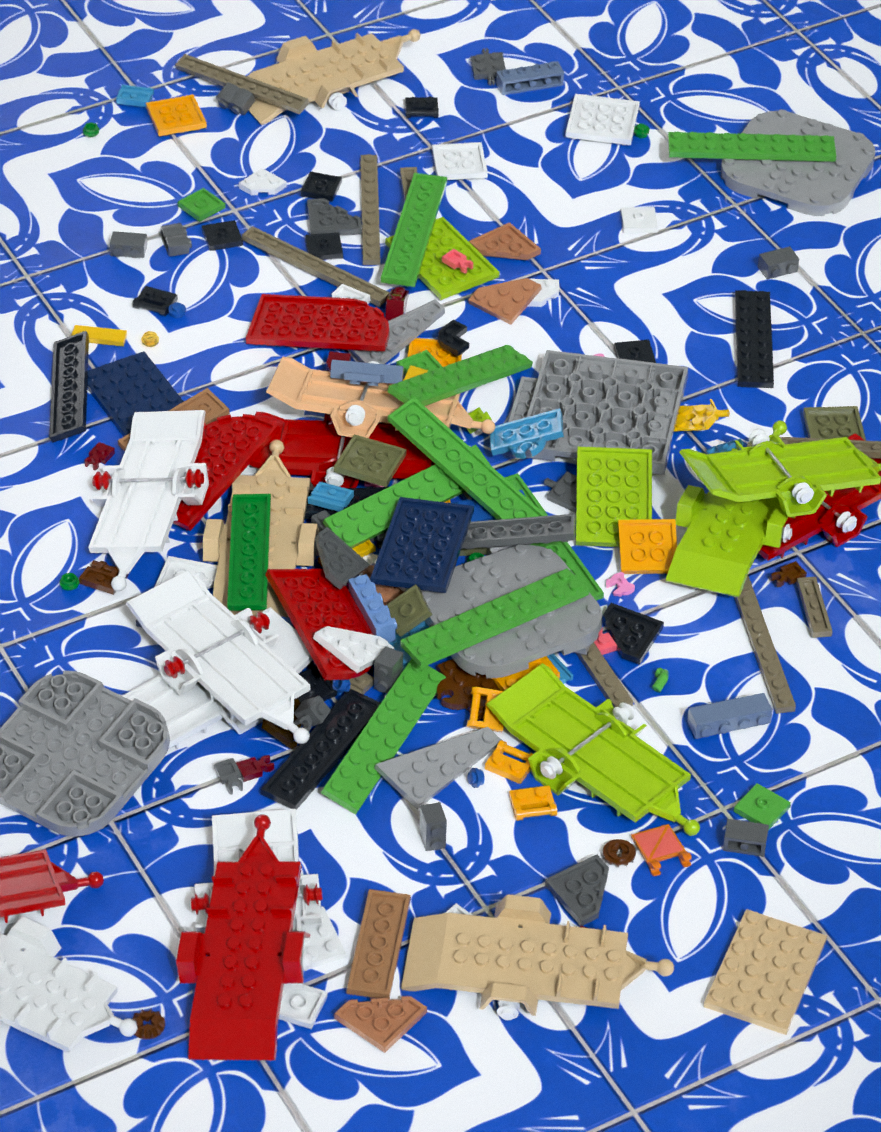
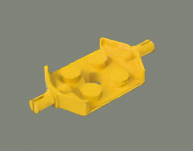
M710 399V405L680 406L674 431L708 430L716 420H719V417H729L730 411L729 409L718 410L712 399Z

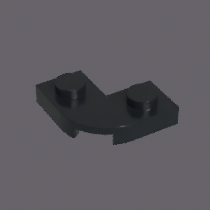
M454 319L439 330V345L457 357L469 349L470 345L469 342L460 338L467 332V326Z

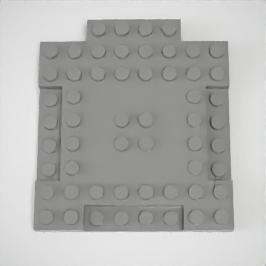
M546 350L538 378L521 377L508 422L560 408L563 417L564 437L546 441L543 450L533 457L530 450L526 451V458L555 461L556 456L577 459V446L652 449V474L664 475L680 404L686 388L688 367Z

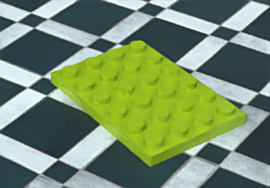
M444 217L436 219L418 278L440 300L499 278V271ZM394 235L385 238V244L389 248L391 247ZM455 249L467 256L466 260L473 262V269L467 267V273L461 272L460 268L453 269L442 262V256Z
M577 446L576 545L619 547L618 520L652 519V449Z

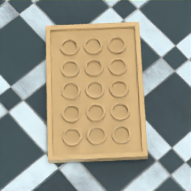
M746 909L704 1001V1007L787 1035L825 946L827 935Z

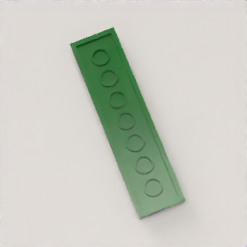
M233 494L227 609L229 611H243L247 608L251 610L267 609L268 579L265 575L269 569L271 494Z

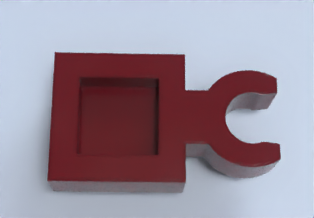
M99 442L89 452V457L85 459V467L93 464V470H97L100 462L106 464L115 454V448Z
M269 755L263 756L258 761L253 757L236 763L243 782L262 777L263 771L271 772L274 770V763H270Z

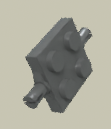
M484 48L482 50L483 55L471 56L475 80L488 79L489 85H494L497 71L506 69L503 52L489 54V49L486 48L485 52Z
M566 472L557 482L546 478L544 485L553 488L548 493L547 500L576 513L577 476Z

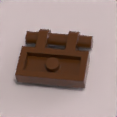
M93 560L91 567L88 566L79 577V584L114 595L116 591L112 588L111 582L114 577L118 576L119 570L116 566L108 565L107 562Z

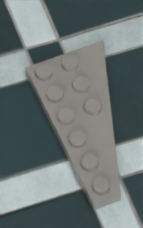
M435 299L388 321L390 336L385 351H349L360 362L376 361L379 364H385L445 314V308Z
M485 727L378 763L374 769L418 810L421 805H424L493 751L502 739L489 727Z

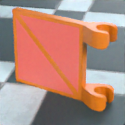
M669 824L631 834V839L648 864L652 876L661 875L659 871L661 864L659 861L679 856L683 867L691 866L689 861L692 859L691 854L685 850Z

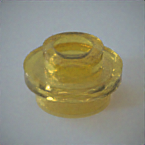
M147 331L143 334L141 342L144 346L154 347L159 343V337L157 333Z

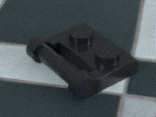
M405 97L406 118H411V116H434V118H439L438 97Z
M145 286L139 296L133 300L132 306L136 309L143 308L158 312L162 316H167L169 313L168 308L171 304L177 302L178 294Z

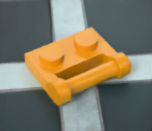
M472 687L471 694L473 697L470 719L467 720L468 728L482 729L489 727L492 731L503 732L504 725L486 706L488 702L503 691ZM481 696H486L483 722L477 721Z
M500 740L497 748L486 761L485 770L521 784L531 771L528 758L534 753H526ZM505 752L526 761V763L508 757L503 753Z
M550 785L509 791L516 821L542 815L557 816V806L554 802Z

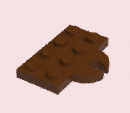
M454 659L437 665L436 671L446 677L437 686V700L445 695L451 696L450 698L444 697L441 700V705L452 710L467 709L470 713L473 697L471 694L472 687L501 691L491 678H486V675H481L477 672L475 676L467 673L458 666ZM481 696L477 721L484 718L486 696Z

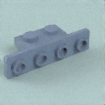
M332 360L330 377L349 380V384L360 385V381L367 382L369 386H378V383L395 384L403 381L404 367Z

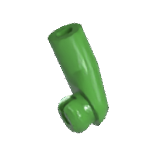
M663 668L656 670L655 676L657 680L652 686V689L658 693L666 685L669 677V671Z

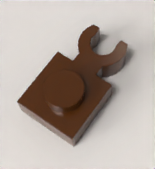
M795 561L780 567V572H773L770 580H777L776 586L782 587L785 582H788L790 585L796 583L797 578L806 577L807 572Z

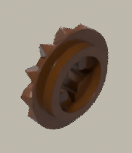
M614 839L604 845L602 854L604 855V860L609 861L610 865L616 864L618 868L620 865L627 867L629 863L634 862L636 849L629 841ZM619 849L622 854L620 857L617 856Z
M151 1008L149 1011L142 1009L140 1013H134L132 1020L137 1024V1031L134 1034L136 1037L153 1039L164 1031L165 1019L159 1011L154 1012ZM151 1020V1025H144L143 1021L149 1022Z

